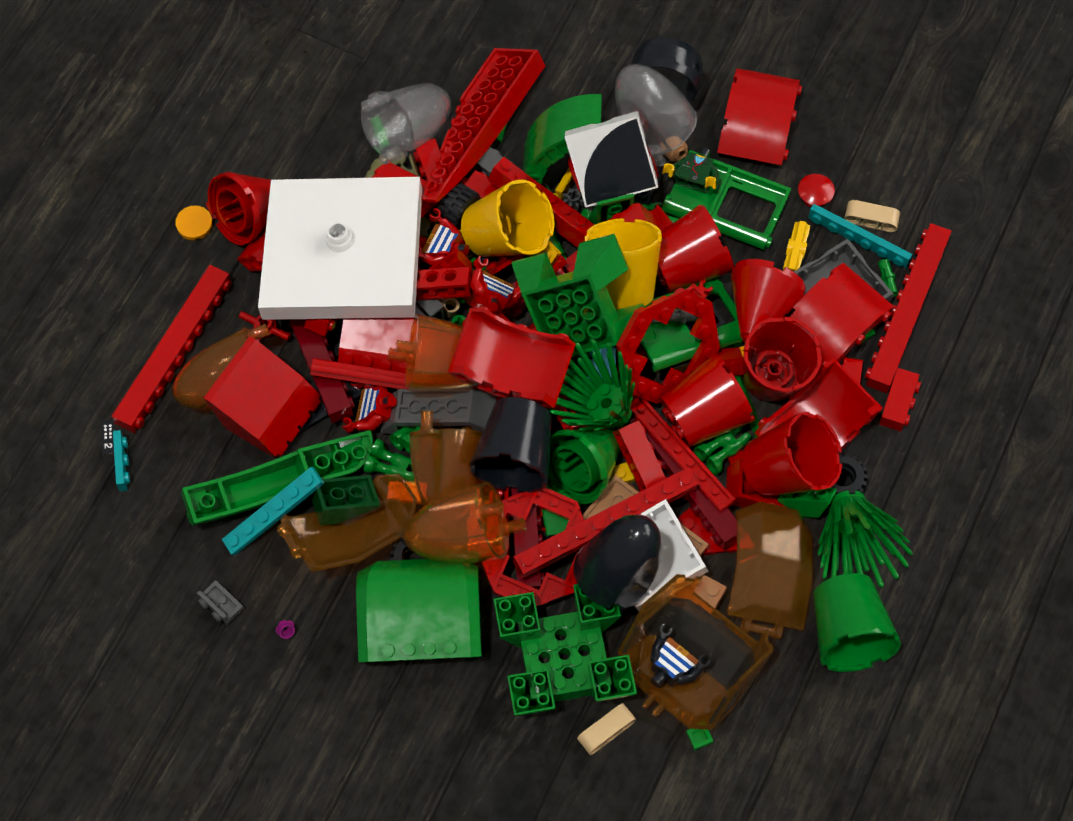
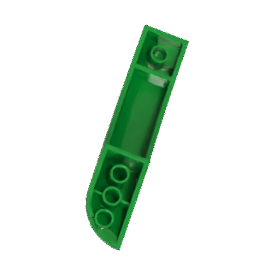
M371 430L300 448L293 453L262 465L182 488L181 495L190 524L195 526L260 508L310 467L315 468L321 479L342 478L356 472L366 463L368 456L371 454L373 446Z

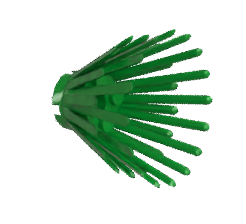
M593 339L591 340L594 349L592 357L601 376L580 343H576L575 348L582 357L578 358L577 362L584 372L571 359L569 366L578 376L568 368L564 381L579 392L562 384L560 394L580 404L558 397L556 405L585 414L550 410V412L560 416L586 419L561 420L569 426H588L580 428V431L592 429L596 431L605 428L612 429L611 427L615 426L618 428L624 426L632 416L630 407L635 388V381L631 386L632 369L629 368L628 370L626 364L624 370L622 353L618 351L620 386L610 343H606L612 379L597 342Z
M848 490L840 492L832 498L830 502L831 507L828 506L829 514L818 543L820 544L818 556L821 555L824 546L820 568L824 566L823 579L827 577L832 538L831 578L837 576L841 537L843 574L853 573L852 548L857 573L863 574L862 566L865 571H869L868 559L877 584L882 588L884 583L869 545L878 563L883 565L885 562L895 579L899 575L875 534L888 551L895 555L906 568L908 567V562L881 528L909 555H912V551L903 543L902 539L906 543H910V541L902 535L903 529L894 523L898 521L869 502L863 493L856 490V494H849Z

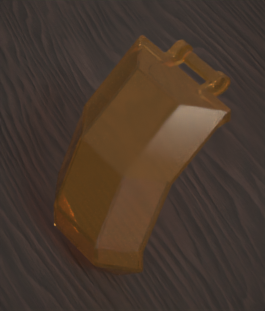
M400 474L378 475L373 480V484L380 502L379 508L339 524L319 525L316 512L293 517L285 514L280 520L282 524L277 527V532L280 536H283L290 548L292 557L303 558L311 572L357 563L401 538V535L405 534L412 527L415 519L417 498Z
M765 502L747 505L735 512L737 520V563L727 614L743 618L740 628L743 632L753 631L772 635L773 638L780 639L784 627L798 630L804 629L812 583V534L809 526L796 509ZM752 619L773 623L775 626L772 628L753 624L751 621Z

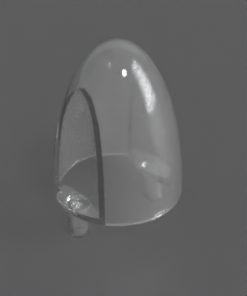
M630 64L619 72L615 83V101L618 114L621 116L638 111L645 134V142L656 166L660 167L666 162L663 154L679 147L692 134L697 123L696 111L683 93L658 71L645 65Z
M422 83L390 92L377 91L370 94L369 99L361 102L362 127L368 141L380 154V161L383 164H388L393 160L406 158L408 156L407 151L420 147L441 130L449 117L451 109L450 97L443 88L432 83Z

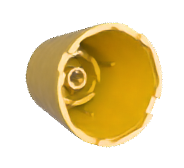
M515 180L471 204L464 211L461 220V231L466 245H469V249L482 257L533 255L541 252L548 246L547 242L554 232V214L545 193H541L535 187L536 185L530 181Z
M613 219L598 223L589 228L585 241L615 233L629 268L606 285L615 309L618 310L641 303L644 306L648 305L654 297L662 240L661 230L650 222L635 219V222Z

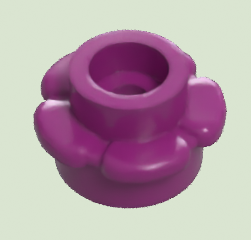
M282 620L278 623L275 631L283 639L291 638L295 633L294 623L291 620Z

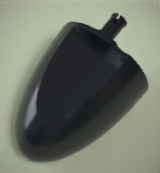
M630 514L615 520L596 534L580 549L574 561V576L582 592L590 600L605 608L610 609L613 605L619 606L621 616L629 608L637 605L651 586L661 561L662 537L658 526L651 518L645 515Z

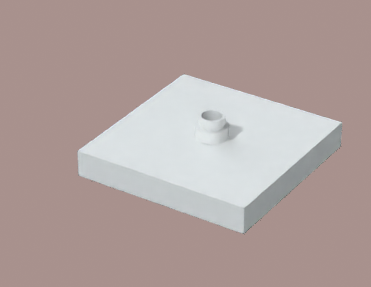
M420 177L271 180L258 309L262 320L415 317L422 205Z

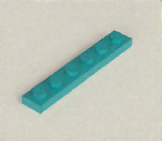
M813 204L808 218L814 223L821 224L831 232H836L844 236L845 239L858 243L862 248L869 249L877 253L878 256L891 260L897 266L908 267L912 257L911 253L816 204Z
M310 467L222 539L231 555H237L324 484L315 468Z

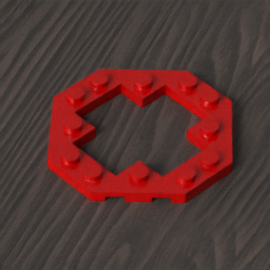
M684 288L675 290V293L666 297L664 295L652 301V304L645 308L640 307L636 309L616 344L617 350L622 353L624 370L626 364L628 370L629 368L632 369L631 386L635 381L633 395L656 404L660 403V397L712 355L717 354L720 349L712 302ZM678 308L698 317L690 334L702 341L685 373L671 367L661 384L640 375L648 358L635 351L652 320L655 319L667 325L674 310Z
M546 487L537 492H522L505 500L489 504L473 540L493 593L500 597L533 592L536 607L574 593L573 585L577 584L574 576L575 558L565 580L547 572L538 590L503 575L502 573L510 556L493 549L492 546L506 515L525 522L532 505L569 520L565 530L584 521L576 500Z

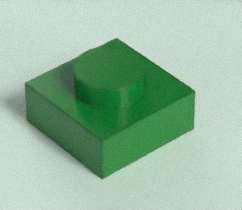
M705 723L686 731L694 751L714 742Z

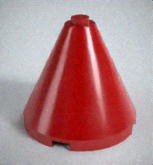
M224 172L213 177L208 187L209 209L211 214L215 213L219 221L216 224L217 228L230 242L236 245L250 243L258 237L266 226L271 179Z
M745 259L736 263L731 273V282L740 337L744 342H746L749 333L757 324L772 317L784 318L804 296L806 291L805 283L795 272L787 267L782 271L773 267L774 262L762 259Z

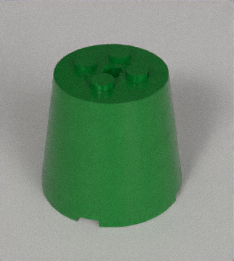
M860 573L838 575L822 582L814 590L819 656L822 666L826 665L828 670L836 672L859 671L873 667L872 663L881 659L885 662L899 651L901 647L899 635L869 576Z

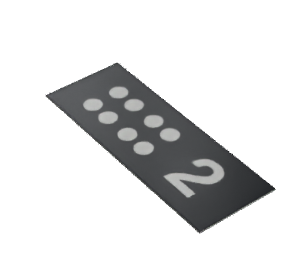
M113 420L101 421L102 454L114 453L113 431H115V425Z

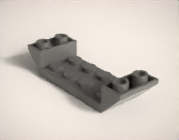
M475 388L398 389L392 393L397 403L392 407L389 420L382 423L381 433L393 434L401 429V426H471L474 433H482L492 408L497 401V397Z

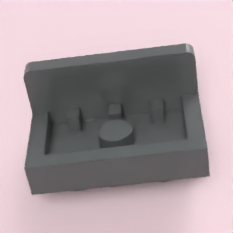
M216 580L203 593L200 590L197 592L199 604L204 609L209 608L213 612L211 615L219 623L223 621L227 625L244 609Z

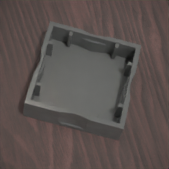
M848 239L828 250L819 259L809 262L794 271L804 281L806 294L823 277L827 279L834 268L845 263L891 303L893 292L869 268L862 255Z

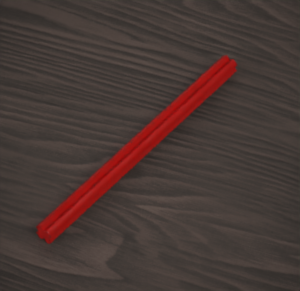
M317 358L312 360L310 373L313 376L395 389H478V384Z

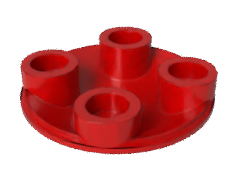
M810 174L800 181L798 193L806 206L812 207L813 204L822 206L832 201L835 188L828 177L821 174Z

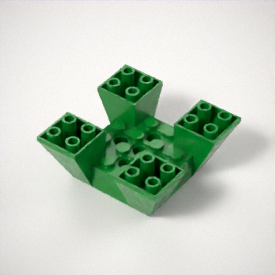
M615 233L579 243L573 272L556 276L546 252L512 262L521 294L537 331L556 335L558 333L566 334L574 343H580L587 356L589 355L588 352L594 351L591 344L592 339L597 342L599 349H605L607 342L610 343L611 348H617L616 344L634 311L640 307L645 308L643 303L616 310L606 288V285L629 269ZM652 324L649 325L640 343L657 338ZM574 348L571 359L581 358L577 349Z
M578 584L573 585L576 612L538 618L533 592L493 599L500 638L521 648L526 673L507 676L514 716L554 710V702L592 695L594 700L599 702L637 695L629 655L607 658L602 633L621 618L619 606L613 605L609 609L596 604L582 592ZM562 635L565 639L560 641L556 637ZM581 651H587L589 655L581 656L579 653ZM566 654L569 658L563 660L559 656ZM541 658H548L550 661L541 663L539 660ZM566 673H570L573 675V677L571 679H566L563 677V675Z

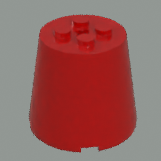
M703 205L695 207L661 231L662 240L657 278L660 285L664 286L668 293H672L679 288L690 287L692 284H699L704 279L709 281L730 274L733 268H735L727 246L723 247L720 242L719 236H721L717 225Z
M772 317L757 324L749 333L744 345L743 380L749 392L762 401L779 402L808 385L817 375L822 362L820 343L817 336L806 324L790 317Z
M717 354L708 358L660 397L664 416L667 420H670L671 428L689 448L755 421V417L753 415L750 416V413L753 411L742 388L732 372L728 374L723 368L726 364Z
M806 411L796 414L751 440L743 451V470L753 489L765 496L825 490L832 487L840 477L842 464L840 463L839 453H842L838 437L831 425L820 415H813Z

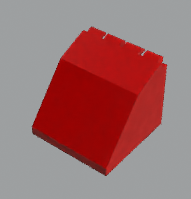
M249 336L204 396L205 401L227 430L272 457L277 455L281 457L288 448L286 442L291 443L300 431L297 427L302 428L311 416L309 411L314 412L321 403L318 399L321 395L304 377L251 336Z

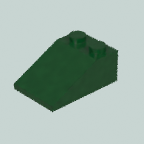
M371 475L322 479L324 484L310 495L319 525L339 524L380 507Z

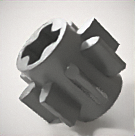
M569 188L567 194L563 193L564 202L574 210L579 211V207L585 205L582 194H580L578 189L571 190Z

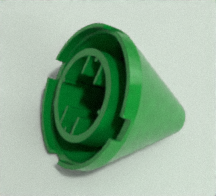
M559 430L552 434L548 478L552 485L560 490L564 489L569 495L580 499L581 504L592 503L601 497L606 490L621 451L612 433L616 430Z

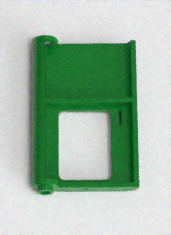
M689 150V152H688V153L692 152V153H695V154H699V153L694 152V151H691V150ZM713 159L720 178L716 184V189L710 186L709 192L704 193L676 184L675 182L670 195L667 194L663 202L662 209L664 212L681 218L695 207L703 205L722 235L764 251L772 243L773 238H771V235L788 200L791 188ZM734 188L776 205L763 233L717 216L728 189Z
M715 278L706 281L704 284L705 288L713 287L711 293L707 296H720L735 320L734 322L717 327L721 349L741 342L743 339L740 337L735 304L724 289L723 283ZM675 292L666 294L665 296H666V297H667V296H670V295L674 294ZM668 322L667 325L664 323H651L657 338L640 343L651 360L652 369L655 372L692 359L702 340L691 335L686 324Z

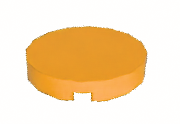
M201 206L186 207L178 213L176 218L178 233L188 240L206 237L213 227L209 211Z

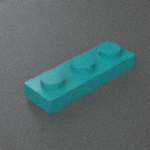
M121 430L113 431L116 485L120 492L128 491L127 484L130 483L129 472H126V466H129L128 454H125V448H128L127 437H123Z

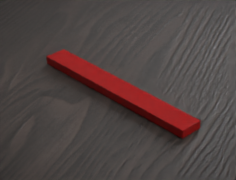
M633 395L630 407L632 415L637 421L639 420L645 430L681 470L690 467L699 483L698 488L718 511L722 512L734 504L736 499L684 441L680 439L647 400Z

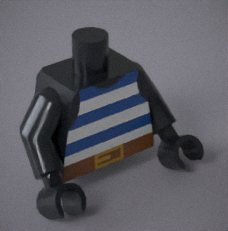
M666 623L662 624L660 627L661 635L657 636L651 649V670L655 673L650 679L651 683L657 688L664 682L670 687H674L677 684L693 683L704 671V667L712 665V660L704 664L703 660L707 655H701L697 660L672 638L669 637L667 639V635L673 633V627H671L669 633H665L664 627Z

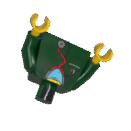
M701 148L699 154L690 152L686 157H683L674 164H664L662 171L663 174L669 173V177H672L674 174L676 184L704 193L709 192L710 186L716 189V184L720 179L713 159L709 158L711 151L707 148Z

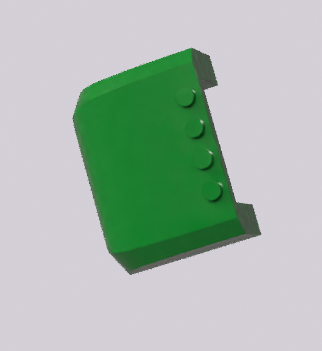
M458 557L377 561L358 572L356 605L359 663L482 657L478 566Z

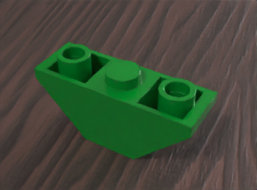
M828 488L819 491L779 495L777 500L802 517L819 518L830 504L837 490L836 488Z

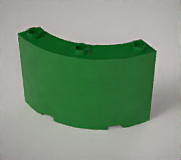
M602 94L580 95L562 100L549 107L534 121L528 131L524 146L523 171L541 184L547 168L569 152L565 140V131L589 124L601 123Z

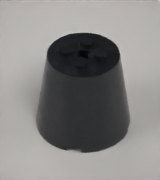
M506 397L497 400L470 460L469 466L471 467L470 472L481 482L506 491V488L518 489L517 493H532L544 489L548 482L552 425L550 411L543 405L525 398Z

